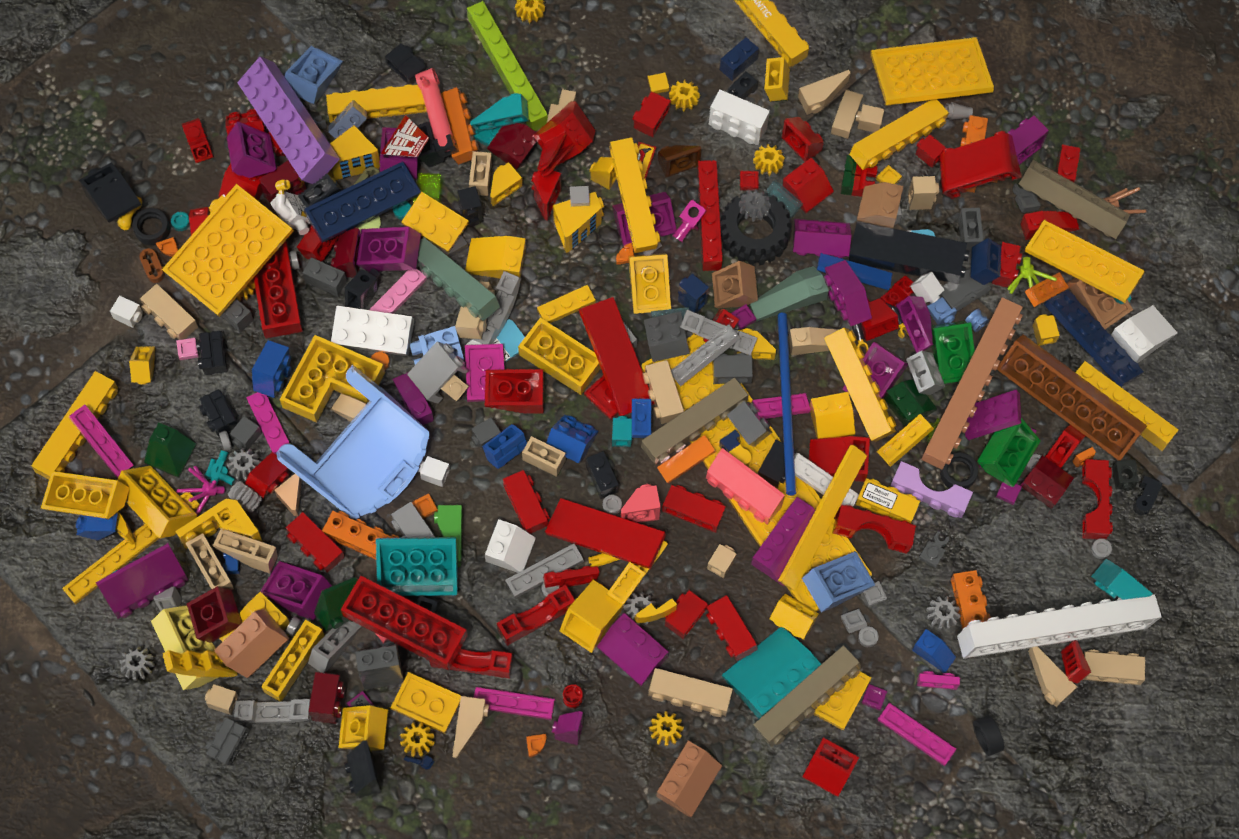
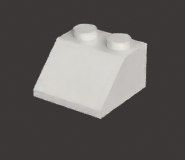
M498 519L485 553V561L519 573L525 569L536 538L517 525Z

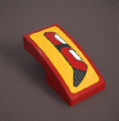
M639 142V154L636 155L638 161L641 160L643 171L641 176L647 179L657 147Z

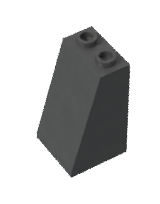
M398 644L355 652L358 673L364 690L403 683L404 679Z

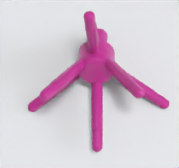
M194 466V470L188 468V471L204 483L202 488L177 489V492H202L189 499V502L204 497L195 512L198 516L209 496L223 494L225 489L224 486H217L216 480L208 482L198 467Z

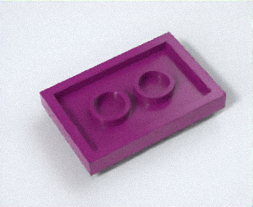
M1016 389L975 403L974 406L978 408L973 418L969 416L966 421L970 424L965 432V437L971 440L1021 424V404L1018 390Z

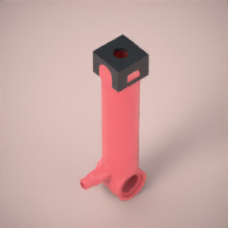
M430 68L416 74V81L422 92L435 138L433 142L436 152L442 158L459 152L440 93V83L434 68Z

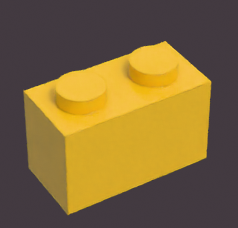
M785 57L767 59L764 90L770 101L788 100L790 68Z
M784 594L778 601L770 620L778 627L790 631L795 637L804 639L810 632L819 613Z

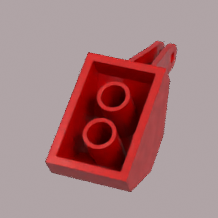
M576 101L569 102L533 135L542 148L537 169L541 171L543 177L550 174L556 165L581 153L593 142L596 130Z

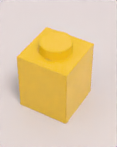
M1044 314L1035 318L1032 327L1037 344L1041 346L1056 343L1060 335L1054 315L1048 316Z

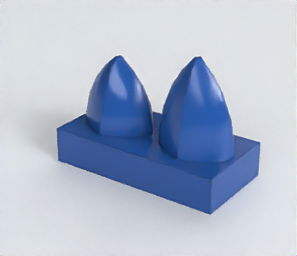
M632 399V438H646L651 435V399Z

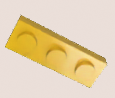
M586 285L537 307V311L542 319L548 323H553L579 311L580 308L596 303V300L589 286Z
M919 414L881 447L877 453L891 467L934 428Z

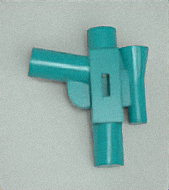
M221 450L218 460L211 459L204 476L207 479H211L210 482L216 480V485L219 480L233 485L236 479L227 475L228 470L225 467V461L228 452Z

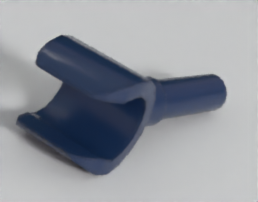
M424 755L422 760L409 756L404 758V761L416 763L426 770L430 769L434 763L433 759L427 755Z

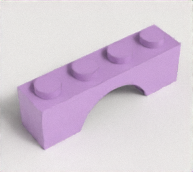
M902 461L890 486L896 488L902 494L915 496L917 500L929 504L933 509L944 510L948 515L955 518H962L973 493L956 484L946 491H933L922 483L918 468Z

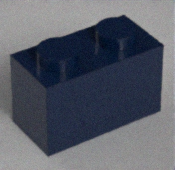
M745 37L721 58L719 70L733 81L758 59L759 48Z
M987 238L972 247L971 278L985 285L1000 277L1001 246Z
M693 274L688 278L684 277L679 283L678 302L689 311L698 313L707 303L709 287Z

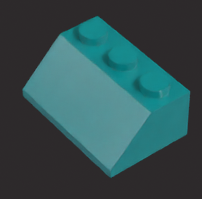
M1105 559L1091 576L1096 580L1094 584L1114 599L1116 596L1126 600L1150 597L1153 594L1124 569L1108 559Z

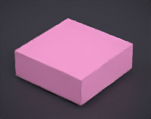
M196 338L177 340L179 360L199 357Z

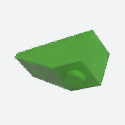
M438 505V512H434V523H438V529L442 537H456L457 567H461L462 505Z

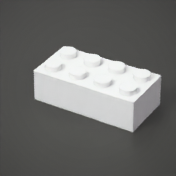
M337 306L331 342L346 348L409 357L414 318L412 316Z

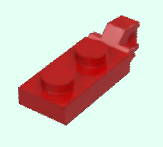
M585 566L577 570L566 569L560 573L552 571L545 573L543 580L546 588L589 584L592 580L597 581L599 569L598 566Z

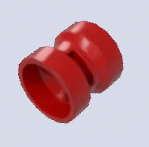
M568 685L563 691V702L570 709L578 708L583 701V692L577 685Z

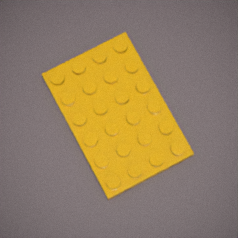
M977 37L871 50L872 62L886 105L991 93L994 91V85Z
M236 184L162 270L220 317L294 230Z

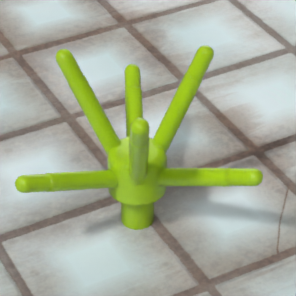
M1024 257L1023 265L1017 266L1021 273L1007 289L1012 294L1022 277L1028 278L1029 288L1033 286L1032 278L1036 284L1040 283L1035 275L1056 281L1057 278L1034 270L1030 257Z

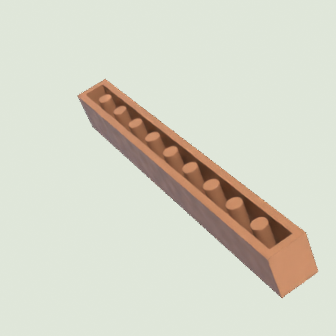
M1003 297L1001 298L921 460L943 470L945 464H950L954 456L951 452L953 448H958L962 440L959 438L961 432H966L970 424L966 421L969 416L973 418L978 408L974 405L976 401L981 402L985 393L982 389L984 385H989L993 377L990 373L992 370L996 371L1000 363L998 357L1000 354L1004 355L1008 347L1005 343L1007 339H1012L1016 331L1012 328L1014 324L1019 325L1023 317L1020 314L1022 306Z

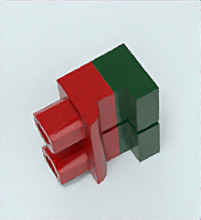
M847 155L841 194L862 197L864 187L875 184V181L866 180V176L876 178L878 166L875 165L872 168L868 167L862 170L855 160Z

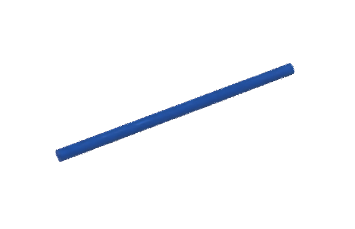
M779 313L778 336L786 494L792 496L796 494L788 327L787 314Z

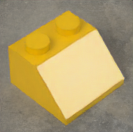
M848 392L811 399L810 413L817 439L855 435L853 408Z
M370 705L343 708L339 748L354 749L362 741L367 740L371 751L384 750L388 710Z

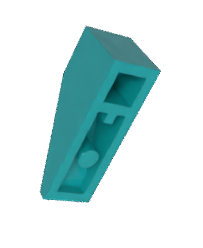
M518 93L503 97L470 121L471 126L476 131H482L529 121L527 100L522 94Z

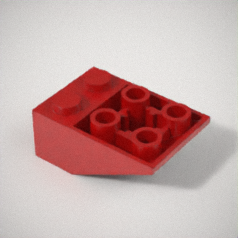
M846 436L811 439L809 461L834 477L850 445L856 446L867 457L854 481L865 482L868 475L870 438Z

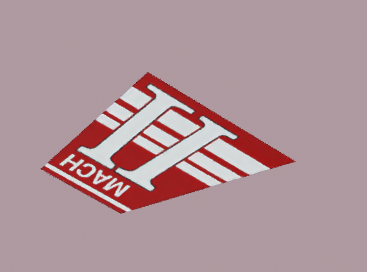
M405 115L380 154L418 157L429 137Z

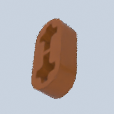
M144 249L139 257L146 275L152 283H159L164 279L165 275L157 254L152 249ZM147 255L151 257L152 263L150 264L146 259ZM153 268H155L156 272L158 273V276L156 277L153 275Z

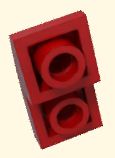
M905 275L880 299L896 307L898 303L914 294L910 287L913 281Z

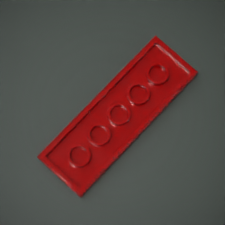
M614 297L580 308L579 313L619 416H624L632 412V399H650L648 395L649 387L644 383L639 361Z
M560 498L545 530L546 535L651 569L666 536L664 531Z

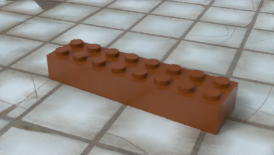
M1024 334L1014 342L996 369L1119 461L1129 452L1147 427L1146 424Z

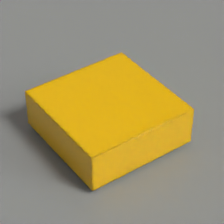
M666 73L648 76V83L652 92L658 94L669 91Z
M889 165L876 176V180L879 183L897 184L902 179V176Z

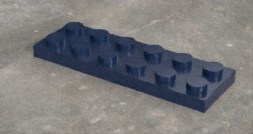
M402 161L305 208L304 213L323 243L419 196L421 191Z
M1069 290L1045 302L1044 306L1117 385L1122 387L1140 377L1144 372L1139 364L1127 354L1126 350L1114 340L1113 336L1101 326L1100 322L1089 313L1088 309Z

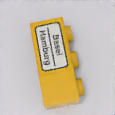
M866 478L855 505L881 516H889L891 519L907 521L911 524L920 501L913 495L902 494L894 487H886L875 479L869 480Z

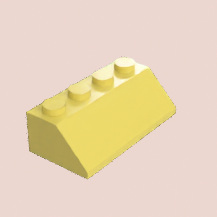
M187 606L163 609L151 621L165 652L168 650L181 654L187 650L200 654L206 650L215 652L213 643L196 638ZM176 674L183 690L198 688L219 678Z

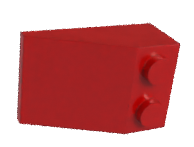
M543 369L486 370L485 407L524 414H543Z

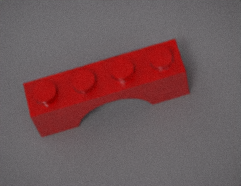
M1085 459L1082 464V484L1091 488L1097 497V509L1086 514L1082 520L1083 539H1107L1109 534H1112L1113 523L1110 522L1112 504H1109V497L1112 496V486L1109 485L1112 468L1109 467V460Z
M841 505L835 516L832 533L852 538L860 530H874L883 536L888 549L907 554L913 546L916 525L910 524L907 521L894 520L889 516L876 515L868 510H858L850 505Z
M564 585L548 594L542 602L522 613L512 614L497 622V630L508 646L566 614L575 599L568 587Z
M460 649L449 670L510 679L513 657L512 653L493 650L490 652H473ZM430 661L431 667L444 669Z

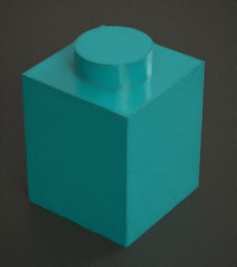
M626 416L613 418L612 446L631 447L632 419H628Z

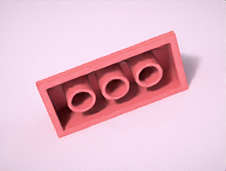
M723 448L720 450L707 471L706 479H708V483L715 488H720L727 498H733L743 510H749L754 514L753 516L756 520L768 525L782 508L785 495Z

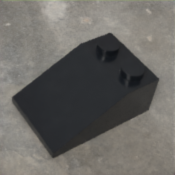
M365 740L346 755L348 761L344 762L346 773H351L352 781H349L351 794L355 793L357 798L381 792L372 752L367 740Z

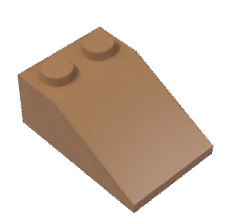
M1077 278L1067 282L1076 299L1088 309L1089 313L1100 322L1104 329H1107L1133 310L1128 300L1126 303L1120 304L1115 301L1114 297Z

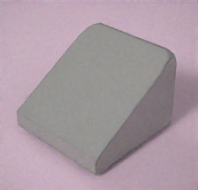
M171 587L153 598L160 612L163 609L180 607L182 600L176 587Z

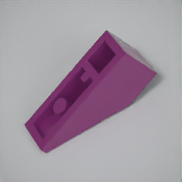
M908 296L898 303L896 307L900 311L902 321L915 351L918 353L925 351L933 345L930 312L923 297Z
M409 372L392 379L407 411L422 425L434 421L432 411L424 395L407 375Z
M577 711L560 715L558 721H554L552 733H555V740L578 745L583 728V712Z

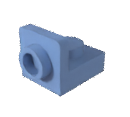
M943 297L927 306L930 315L938 325L951 323L955 319L956 308L951 309Z

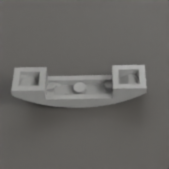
M505 271L503 272L496 287L499 290L496 298L500 308L487 318L486 331L482 334V338L472 340L481 344H492L512 311L520 286V277Z
M686 310L680 328L707 340H710L726 327L689 310ZM733 329L741 339L729 348L751 355L757 337Z
M292 699L291 702L235 701L233 721L262 724L307 721L310 719L308 712L310 699Z

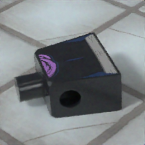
M372 268L369 272L360 270L345 286V307L366 309L377 292V279L380 277V273L376 269Z

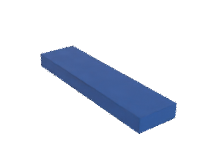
M820 253L817 270L825 272V267L844 261V259ZM846 260L861 283L889 290L892 278L891 272Z

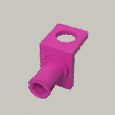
M691 200L679 217L682 219V224L673 236L683 242L691 229L698 231L699 228L696 224L702 218L706 209ZM690 208H698L699 214L697 217L692 218L689 216Z

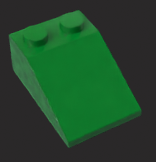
M959 321L931 326L932 351L944 384L959 382L975 352L971 322Z

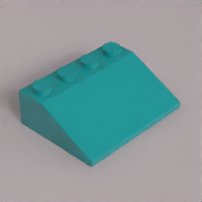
M456 537L376 538L377 584L400 596L457 595Z
M782 627L778 628L757 646V651L739 660L721 675L758 719L763 717L822 665L803 644Z

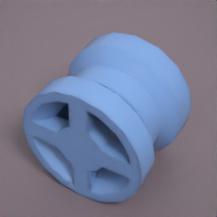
M976 309L965 321L971 322L974 332H978L988 323L989 319L983 317L981 311Z

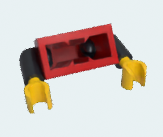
M868 299L872 319L852 326L856 341H858L857 347H865L866 352L868 351V345L863 339L869 341L900 328L898 330L900 338L905 337L902 330H905L907 335H909L902 321L899 309L885 303L882 299H876L871 302Z

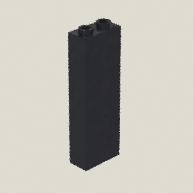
M857 222L849 253V261L915 276L933 272L937 280L959 284L960 277L964 278L966 267L963 266L964 261L968 262L970 250H966V242Z

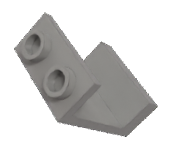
M436 342L407 374L425 398L437 404L443 399L438 391L457 371L465 374L468 372L464 367V361L453 353L454 349L447 343Z

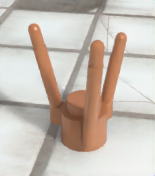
M1140 187L1130 191L1125 188L1103 199L1119 208L1118 200L1140 191ZM1145 209L1123 210L1129 214L1147 212Z

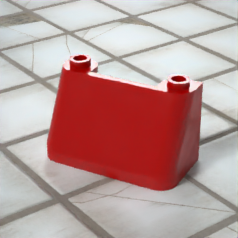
M1005 131L995 133V136L954 149L946 148L942 150L943 153L940 154V172L943 194L954 199L961 197L960 192L965 193L967 189L996 180L1004 181L1005 178L1009 177L1012 180L1022 178L1012 135Z

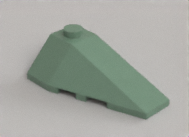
M812 266L796 271L760 296L758 301L751 303L750 307L757 318L756 321L776 316L779 313L789 312L827 300L829 290L823 275Z

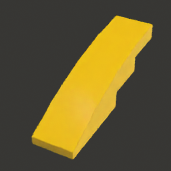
M663 541L654 563L668 546L667 542ZM629 562L607 595L621 605H624L650 569Z
M171 650L163 653L167 672L196 677L237 676L236 671L226 666L215 652L209 650L201 654L190 650L182 654Z

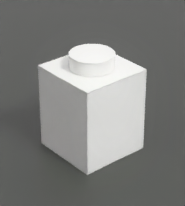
M933 272L921 275L910 285L916 296L923 297L925 303H934L944 291V288Z
M122 296L118 297L110 310L113 319L132 328L142 318L140 305Z
M427 456L425 462H421L418 472H420L421 480L443 487L450 467L448 463Z

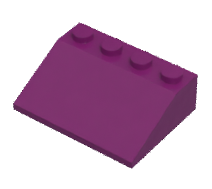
M167 543L97 581L96 584L115 616L119 619L128 617L137 608L148 606L150 601L154 600V596L171 587L178 589L184 586L188 578Z

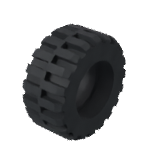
M752 191L751 194L747 192L741 193L740 198L735 196L732 202L725 206V211L722 212L721 242H723L725 251L730 250L729 255L732 258L737 257L738 261H747L750 265H754V263L763 265L767 260L769 263L774 261L775 256L780 257L788 245L792 226L789 210L785 209V204L782 201L778 202V198L774 195L770 197L766 192L758 194L757 191ZM747 218H761L770 224L773 232L765 238L752 239L745 236L739 230L738 224Z

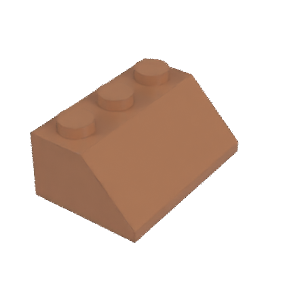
M265 609L254 611L214 651L226 666L249 678L290 638Z
M688 741L657 791L656 797L691 818L722 765L707 751Z

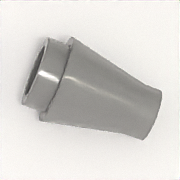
M954 102L947 103L945 109L949 112L947 116L949 120L969 118L973 114L972 107H966Z

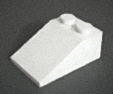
M1152 305L1124 321L1114 329L1111 335L1126 350L1127 354L1135 362L1139 363L1177 335V331Z

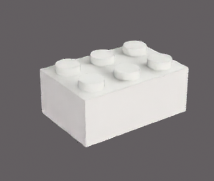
M719 89L710 107L709 125L716 130H723L733 137L742 138L749 144L759 145L768 126L770 110Z

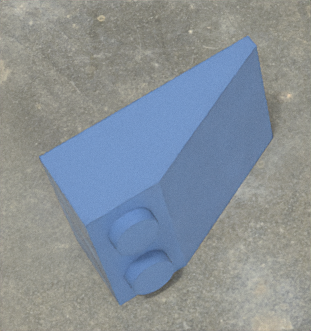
M310 46L285 72V79L298 97L315 104L323 96L343 61Z
M856 551L815 567L802 578L821 612L836 607L875 586Z

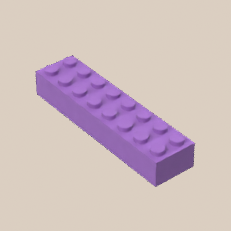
M260 56L237 83L301 180L310 184L316 183L340 159L277 65Z

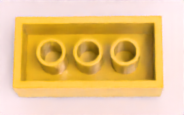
M542 318L536 322L518 346L521 357L538 368L543 369L544 372L582 395L601 369L595 352Z

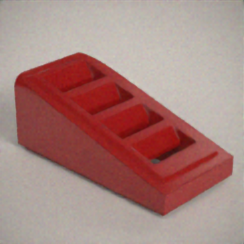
M1074 640L1061 651L1069 681L1078 684L1091 673L1077 640Z

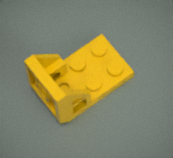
M232 499L221 501L176 531L185 549H188L186 542L201 534H204L205 537H210L216 533L218 528L263 542L259 531L237 500Z

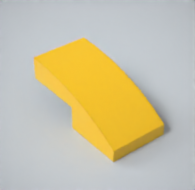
M117 512L115 530L132 545L135 542L132 531L121 514Z
M670 599L658 609H655L651 603L635 614V621L637 623H646L661 619L676 611L677 604L673 599Z

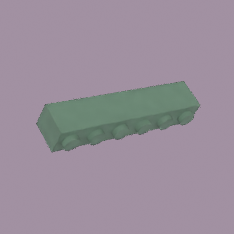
M425 237L420 240L416 268L419 267L427 278L431 277L436 286L439 288L443 287L449 297H455L461 307H467L473 317H479L482 321L500 308L498 300L492 292Z

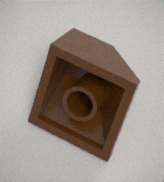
M674 145L663 147L658 151V161L666 178L697 167L698 161L701 158L700 146Z

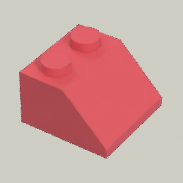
M645 484L637 488L621 509V518L636 523L659 520L660 502L657 486Z

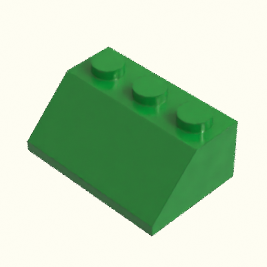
M1021 418V424L994 432L977 462L986 473L1010 487H1014L1041 440Z

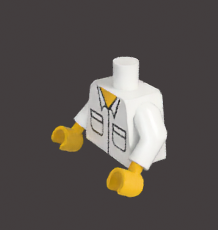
M289 180L277 181L275 186L279 193L276 194V198L270 204L279 218L291 228L297 229L299 235L307 234L310 221L304 213L306 207L298 195L284 192V190L290 189Z

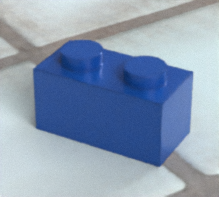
M223 553L225 559L223 569L227 575L240 574V561Z

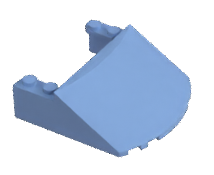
M352 364L346 372V379L350 385L370 400L316 463L293 444L282 445L276 454L277 459L341 511L348 514L351 519H357L360 516L373 513L383 505L390 503L408 486L417 473L423 456H425L429 431L382 387H379Z

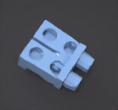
M455 326L429 333L425 336H418L419 341L410 343L412 355L423 353V356L436 342L447 343L454 349L453 353L464 361ZM421 358L414 360L415 365L419 362Z

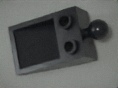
M112 162L100 169H90L88 175L79 180L86 197L108 223L141 205L137 196Z

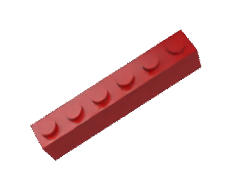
M717 160L698 161L699 205L706 209V212L700 219L702 271H718L722 267Z

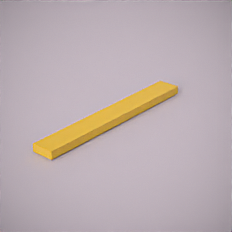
M850 445L778 579L779 582L790 590L795 591L867 457L856 446Z
M183 493L180 496L193 511L198 509L200 504L197 500L189 502V499L193 497L191 493ZM146 524L142 525L132 533L135 541L132 545L123 540L62 589L76 605L98 587L97 581L123 568L156 542L159 537Z

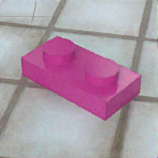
M925 671L923 674L920 673L917 678V686L957 690L960 685V677H955L951 673L935 675L934 672Z

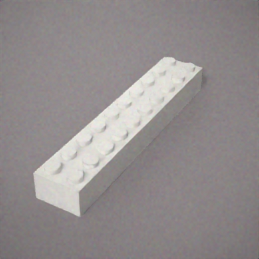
M1155 595L1126 600L1118 598L1117 601L1105 599L1100 601L1099 604L1087 602L1081 604L1080 607L1068 605L1061 610L1049 608L1042 613L1030 611L1023 616L1012 614L1004 619L993 617L986 622L974 620L969 622V625L963 628V631L957 637L963 659L1144 630L1161 618V613Z

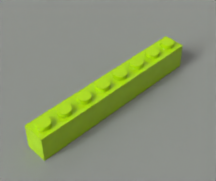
M482 1L468 7V20L510 95L513 93L522 94L527 100L529 121H526L528 127L534 131L541 129L547 123L548 114L485 3Z

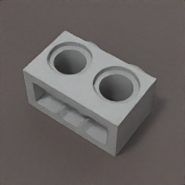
M920 351L906 359L919 393L931 395L945 388L933 353Z

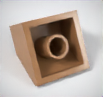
M887 182L865 186L857 221L894 228L903 186Z
M738 261L712 273L715 308L742 307L745 304L749 305L758 301L754 266Z

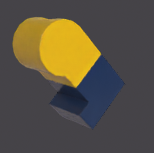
M734 430L720 440L719 447L749 467L751 453L739 443L740 435Z

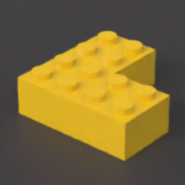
M314 335L280 398L282 408L317 423L334 390L367 404L370 400L347 382L346 372L353 364L379 385L385 374L384 365Z

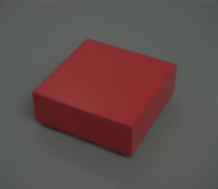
M740 171V190L758 191V171Z

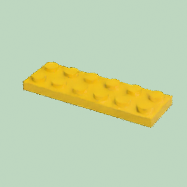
M1045 220L1025 248L1026 253L1126 303L1145 272Z

